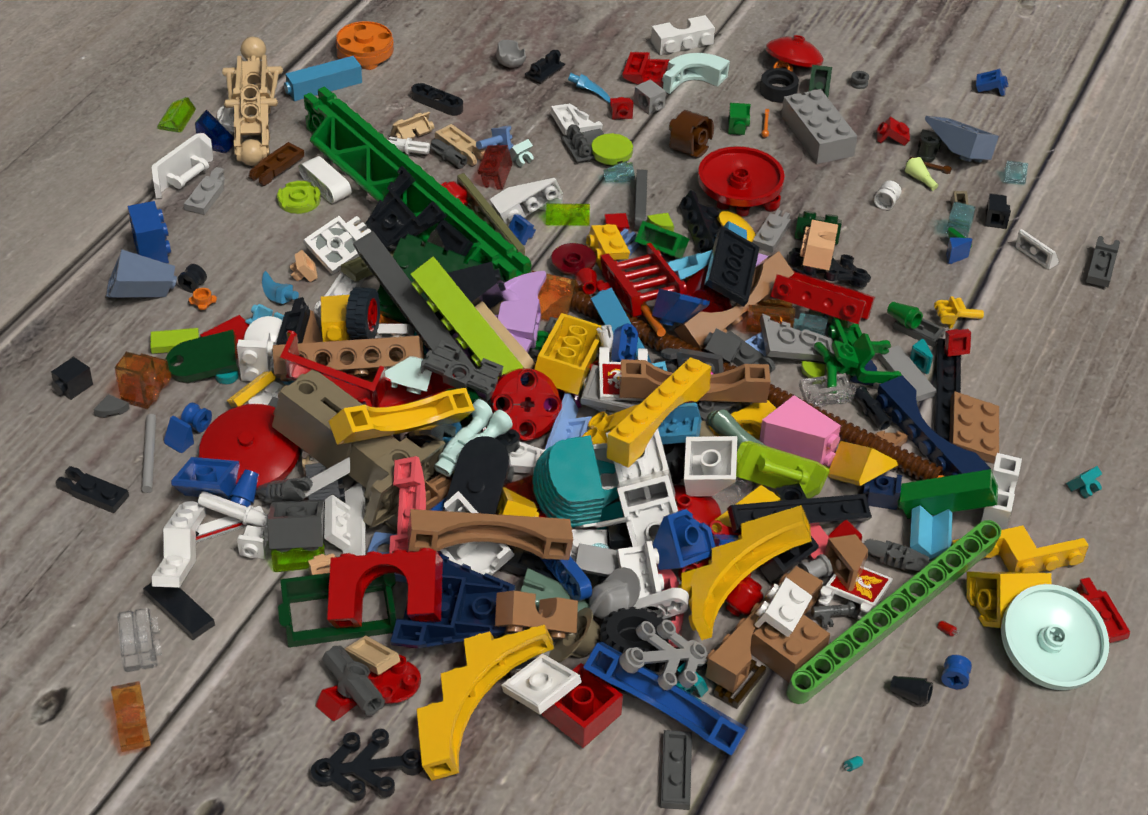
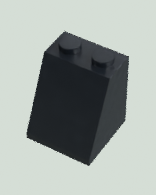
M492 262L447 273L474 307L483 301L491 309L504 299L502 291L506 290L503 276H501L500 269H495Z

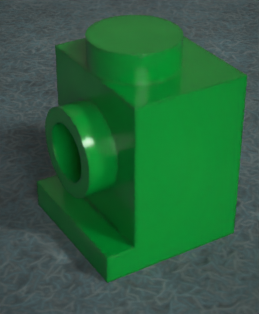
M730 103L728 134L745 135L746 127H750L751 104Z

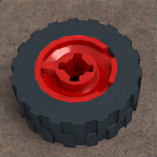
M355 287L350 292L346 307L347 333L351 340L375 339L380 319L378 292L374 288Z

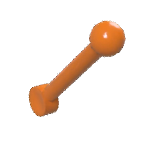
M765 109L764 129L761 132L764 138L769 136V109Z

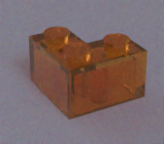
M126 352L115 366L121 400L144 409H149L153 401L158 399L160 391L169 383L171 378L167 360L142 353L138 355Z

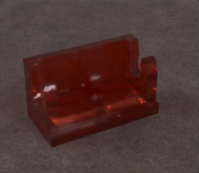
M508 145L487 146L478 169V175H481L483 185L486 188L489 187L488 180H493L497 190H503L512 167Z

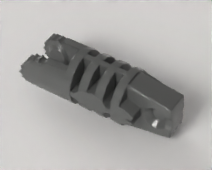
M307 477L271 481L259 485L256 495L260 497L263 503L302 501L305 498L303 491L310 490L313 482Z
M867 539L863 543L868 549V556L871 555V557L880 559V563L902 570L920 572L929 564L930 557L910 547L887 540L885 543L879 540Z

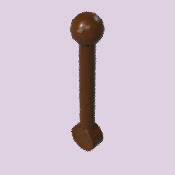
M924 162L926 167L941 170L945 174L951 173L952 168L946 165L943 167Z

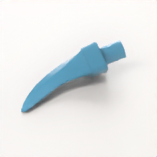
M570 73L568 81L576 83L577 88L596 92L610 103L609 95L583 74L577 76Z
M267 271L263 273L262 287L268 299L284 304L299 297V293L293 291V285L276 283Z

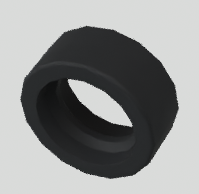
M783 68L766 70L761 77L760 93L767 100L782 103L785 96L798 92V76L794 72ZM772 84H783L786 87H778Z

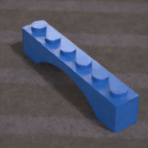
M604 642L596 644L583 668L606 682L656 707L732 756L735 753L748 727L677 685L670 690L662 689L658 684V677L660 675L644 666L636 673H628L620 665L619 658L622 655L621 652Z

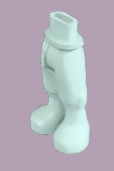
M477 399L473 403L475 411L471 413L472 421L468 426L461 428L455 434V437L451 438L443 452L439 454V461L434 465V468L441 474L450 477L455 471L459 454L466 443L480 436L496 438L512 428L513 423L507 413L502 410H496L493 413L491 407L485 401ZM487 427L482 433L478 434L482 429Z

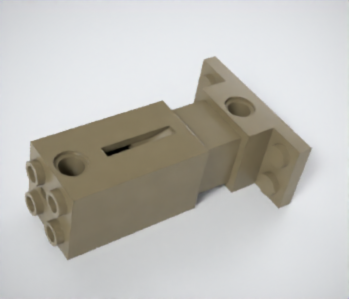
M312 369L306 374H301L295 382L289 386L285 385L279 391L277 407L273 413L272 427L327 469L350 457V473L348 475L366 488L364 497L369 501L365 505L366 513L363 521L370 527L399 505L400 488L393 485L395 460L417 456L420 459L424 479L428 482L434 477L436 472L434 465L439 461L438 456L443 451L444 441L426 442L420 448L407 437L399 442L393 436L388 435L337 445L328 421L343 408L363 404L320 372Z

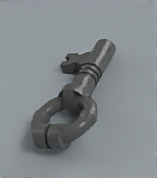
M851 600L845 605L811 607L812 617H820L823 628H827V625L833 627L834 623L830 616L847 615L859 620V613L856 612V606L854 605L856 602Z

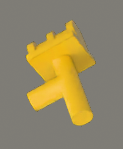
M950 296L949 300H938L934 303V308L937 310L941 323L947 324L950 329L953 328L958 317L982 319L984 317L983 310L966 309L962 299H955L954 296Z

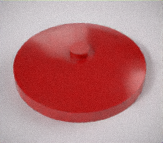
M734 146L715 150L702 159L698 169V182L702 190L716 201L732 206L752 207L768 203L781 193L784 185L785 174L781 164L771 155L750 147Z
M247 404L224 412L208 426L200 442L199 457L239 461L236 484L244 470H251L259 474L258 488L259 485L285 479L295 467L301 448L272 427L275 407L264 404Z

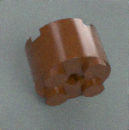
M683 110L676 119L673 118L670 121V149L696 157L704 155L709 148L706 145L708 139L712 140L713 120L705 115Z

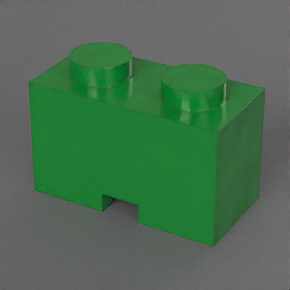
M642 221L635 242L646 247L647 243H652L656 250L679 259L683 257L690 239L681 234Z

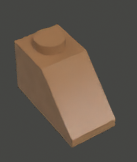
M856 534L828 538L824 555L830 560L834 574L848 591H852L863 571L868 557V549Z

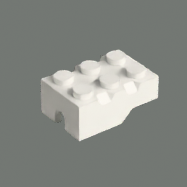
M459 491L444 503V511L478 513ZM494 542L461 543L440 550L443 555L449 557L450 561L460 565L464 563L471 566V570L483 575L485 573L493 575L514 556V553L506 544Z

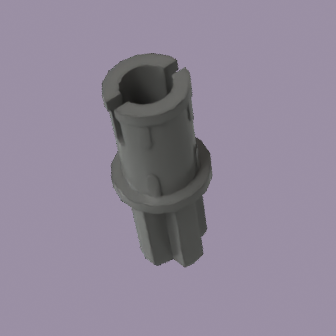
M439 139L431 141L430 149L442 156L444 161H450L458 168L464 167L460 162L466 165L467 157L456 151L454 146H448Z

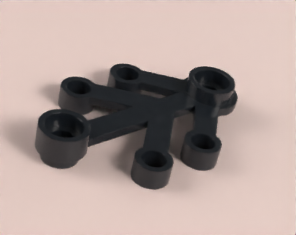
M793 248L789 252L787 262L793 266H804L803 271L807 274L825 273L824 278L828 281L849 280V283L856 287H866L867 283L871 280V276L866 270L857 268L853 264L854 257L851 255H841L840 263L832 256L830 269L824 270L803 265L804 257L800 256L801 248Z
M376 729L372 733V741L352 762L342 763L351 752L357 751L361 746L360 736L355 732H349L343 737V745L330 758L319 759L312 765L311 777L318 785L326 787L334 784L348 793L350 799L359 801L366 795L365 784L360 780L351 782L343 776L353 774L378 790L380 796L389 797L395 792L394 780L387 776L381 778L373 773V771L401 768L407 775H417L423 770L421 752L416 749H408L402 756L372 759L380 749L387 747L389 744V733L385 729ZM378 737L385 738L383 740H377ZM351 740L356 741L354 744L347 743ZM383 785H390V786H391V787L388 788V789H383V788H382ZM356 788L361 789L360 792H353Z

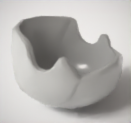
M501 40L497 44L496 58L499 63L506 67H519L526 61L525 48L520 50L517 41Z

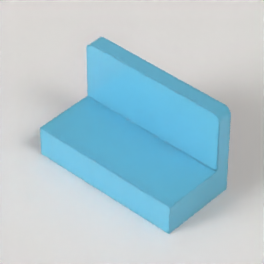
M921 505L913 508L910 548L933 559L951 547L952 512L947 509L932 516Z

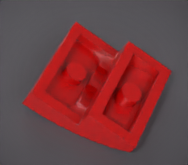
M630 52L622 74L623 78L638 85L651 79L663 89L664 82L662 78L668 69L670 59H650V52Z

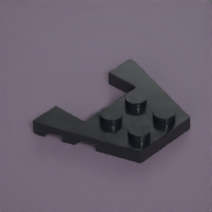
M403 166L398 169L397 173H399V176L395 182H390L387 187L389 192L383 201L379 200L365 223L377 235L389 252L396 249L400 238L405 239L407 234L417 236L447 217L434 201L418 216L412 212L400 196L416 179Z

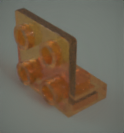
M546 274L547 278L538 294L542 320L549 321L550 317L559 318L561 313L568 315L573 295L580 289L576 280Z
M767 299L764 302L760 300L757 302L758 305H748L746 332H762L759 320L762 314L770 316V320L781 324L784 321L790 323L791 328L794 326L795 308H793L792 303L783 300Z

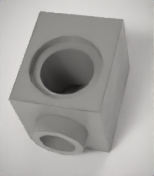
M651 79L635 86L634 104L648 115L665 108L666 91Z

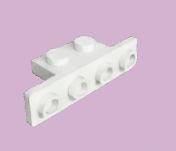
M360 483L345 491L346 503L334 495L325 499L324 539L341 549L343 554L351 553L356 556L365 555V522L363 521L365 516V487Z

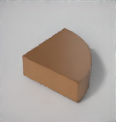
M880 431L874 434V437L880 436L881 440L886 439L888 443H894L895 447H901L908 439V435L899 431L896 433Z

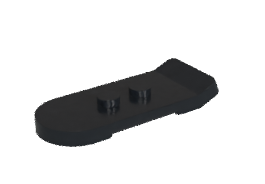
M480 436L465 444L459 454L446 501L459 491L478 513L496 514L511 465L510 455L502 442L493 437Z

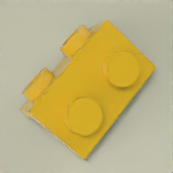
M591 225L589 235L586 236V246L594 251L596 263L600 270H602L600 255L609 253L613 260L629 258L630 251L616 225Z

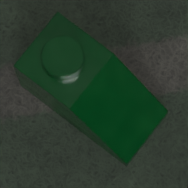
M812 65L809 91L821 89L828 98L832 67Z

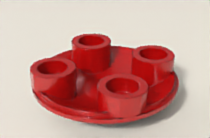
M399 655L400 662L380 675L370 671L368 679L382 694L385 703L405 701L412 697L420 687L421 675L418 668L406 661V658L402 655Z

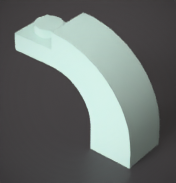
M689 53L675 57L668 62V69L663 75V89L666 93L670 94L681 83L688 80H702L718 87L728 77L730 61L706 53Z

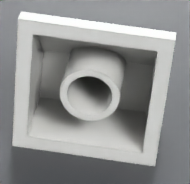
M737 436L686 437L684 483L687 495L713 496L736 482Z

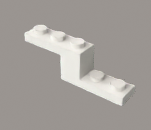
M193 501L184 502L179 505L164 526V559L152 575V586H181L196 562V530L206 516V507L200 506L197 502Z

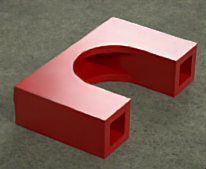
M420 548L417 552L394 550L388 554L371 551L367 552L366 555L359 556L344 553L340 557H331L327 620L335 628L362 627L363 596L366 588L375 578L383 574L396 573L406 577L408 582L407 615L410 619L419 622H441L443 559L436 550L431 548Z

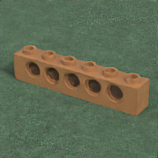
M419 336L298 344L301 357L317 362L319 357L328 356L330 362L326 366L347 374L354 373L356 377L367 376L368 372H377L379 366L385 367L386 370L409 356L421 358ZM286 344L273 345L275 377L280 378V381H294L286 378L285 361L283 358H280ZM394 351H400L403 354V358L395 362L389 358L390 354ZM373 352L379 355L375 363H368L365 360L369 353ZM346 354L354 356V361L349 365L341 362L342 357Z

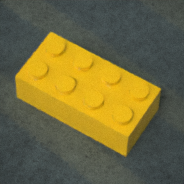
M561 313L538 354L534 370L548 376L556 388L561 389L563 392L578 395L584 380L588 376L590 366L595 361L601 347V341L596 330L601 328V325Z

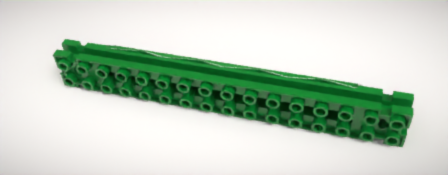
M324 86L318 89V98L311 92L304 95L305 110L308 111V115L305 116L306 129L312 134L310 142L377 202L384 200L389 192L387 187L390 182H395L399 176L397 171L403 166L416 181L400 198L416 216L432 201L447 215L444 220H447L474 244L465 257V264H468L469 259L483 264L492 262L495 269H500L504 282L517 276L531 273L532 265L527 256H524L521 252L517 253V249L513 244L505 240L500 233L492 229L486 221L479 218L473 210L466 207L460 199L453 196L447 188L440 185L433 176L427 174L421 166L414 163L408 155L400 151L395 144L387 140L382 133L374 129L370 123H367L358 113H355L348 107L345 102L337 98L334 93ZM440 222L420 233L417 237L423 239L425 244L428 241L438 245L430 236ZM444 250L442 254L446 256L447 252Z

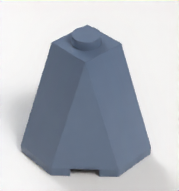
M121 249L108 281L106 297H166L169 289H174L177 276H174L175 266Z

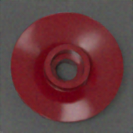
M567 243L557 247L552 252L551 261L553 266L559 271L567 274H576L583 268L592 269L596 263V255L586 245Z

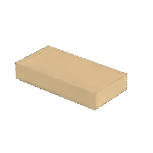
M368 636L362 637L345 648V651L354 661L366 665L370 671L377 675L400 662L397 652Z

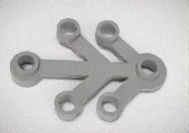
M663 620L657 626V632L662 638L669 639L680 648L676 649L655 634V627L650 622H642L636 628L638 637L648 641L659 650L643 652L637 647L628 648L619 658L622 668L628 673H636L644 664L666 662L663 673L658 677V684L662 689L670 690L677 684L675 673L679 661L684 660L686 663L685 669L679 674L678 680L683 687H692L698 681L697 674L695 673L697 666H703L708 661L706 659L708 653L705 646L695 640L687 641L676 633V627L670 620Z

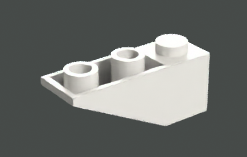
M550 178L508 187L490 198V201L497 214L509 227L514 214L526 217L563 194L557 180Z

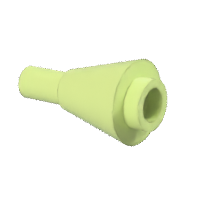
M921 157L911 158L905 165V173L925 183L932 191L937 189L938 184L930 177V173Z

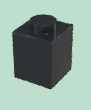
M74 356L51 371L54 390L70 400L93 385L90 367Z

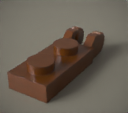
M287 142L259 161L249 171V178L252 180L259 178V183L263 186L269 184L273 177H276L305 157L304 150Z

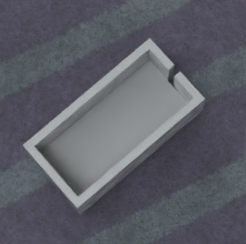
M821 89L804 92V95L796 93L784 97L781 117L816 164L854 156L857 135Z

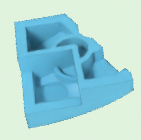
M712 250L682 257L667 263L681 280L704 268L710 262Z

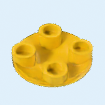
M729 211L720 212L717 220L722 226L728 221L747 230V240L753 242L756 234L745 219Z

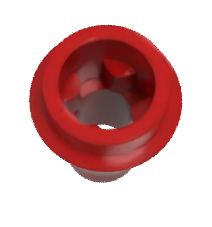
M583 268L576 273L575 283L584 293L593 294L596 291L597 274L590 268Z

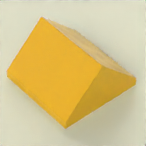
M840 441L836 455L829 468L828 477L861 486L898 466L896 460L873 448Z

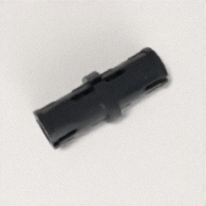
M861 386L853 392L852 395L862 406L863 413L873 420L879 430H885L891 425L892 420L882 410L881 403L878 400H874L866 387Z

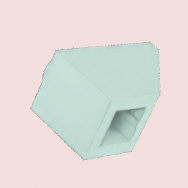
M409 356L386 369L385 377L391 379L392 387L397 388V385L400 384L407 386L406 391L421 394V391L427 392L432 371L425 369L422 374L420 370L423 359Z

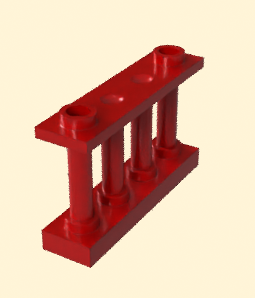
M647 243V255L621 262L614 261L609 253L600 255L603 277L612 285L615 293L633 317L642 315L641 305L644 302L655 300L659 289L645 293L637 291L665 284L667 287L661 289L687 294L685 282L680 280L661 256L660 251L656 250L652 243ZM645 264H649V265H650L649 267H645V268H641V269H637V270H633V271H629V272L622 271V270L634 268V267L641 266V265H645ZM654 274L658 275V277L642 280L635 283L631 281Z
M793 271L794 274L790 277L776 275L770 297L855 324H859L861 318L869 319L875 296Z

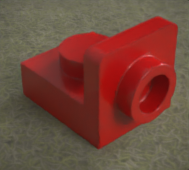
M624 97L610 98L612 120L633 119V100Z

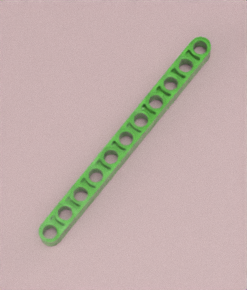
M984 520L811 658L792 675L786 690L788 698L793 703L804 704L989 554L1001 536L1000 526L991 520ZM892 607L899 609L901 612L895 611ZM873 622L879 623L882 627L876 626ZM855 638H860L863 642H858ZM835 653H840L845 658L838 657ZM815 668L824 670L826 674L819 673ZM796 684H801L805 686L806 689L802 690L798 688Z

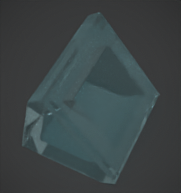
M1007 161L1004 169V182L1026 184L1028 163Z

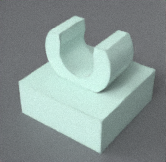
M527 139L513 146L505 157L509 163L516 160L517 165L521 168L525 164L523 158L528 163L534 159L533 155L529 152L533 145Z

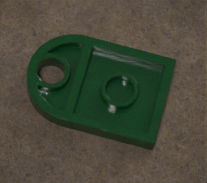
M234 330L184 341L173 347L165 359V366L169 375L179 382H192L219 374L238 371L237 342ZM183 361L180 365L173 366L175 363Z

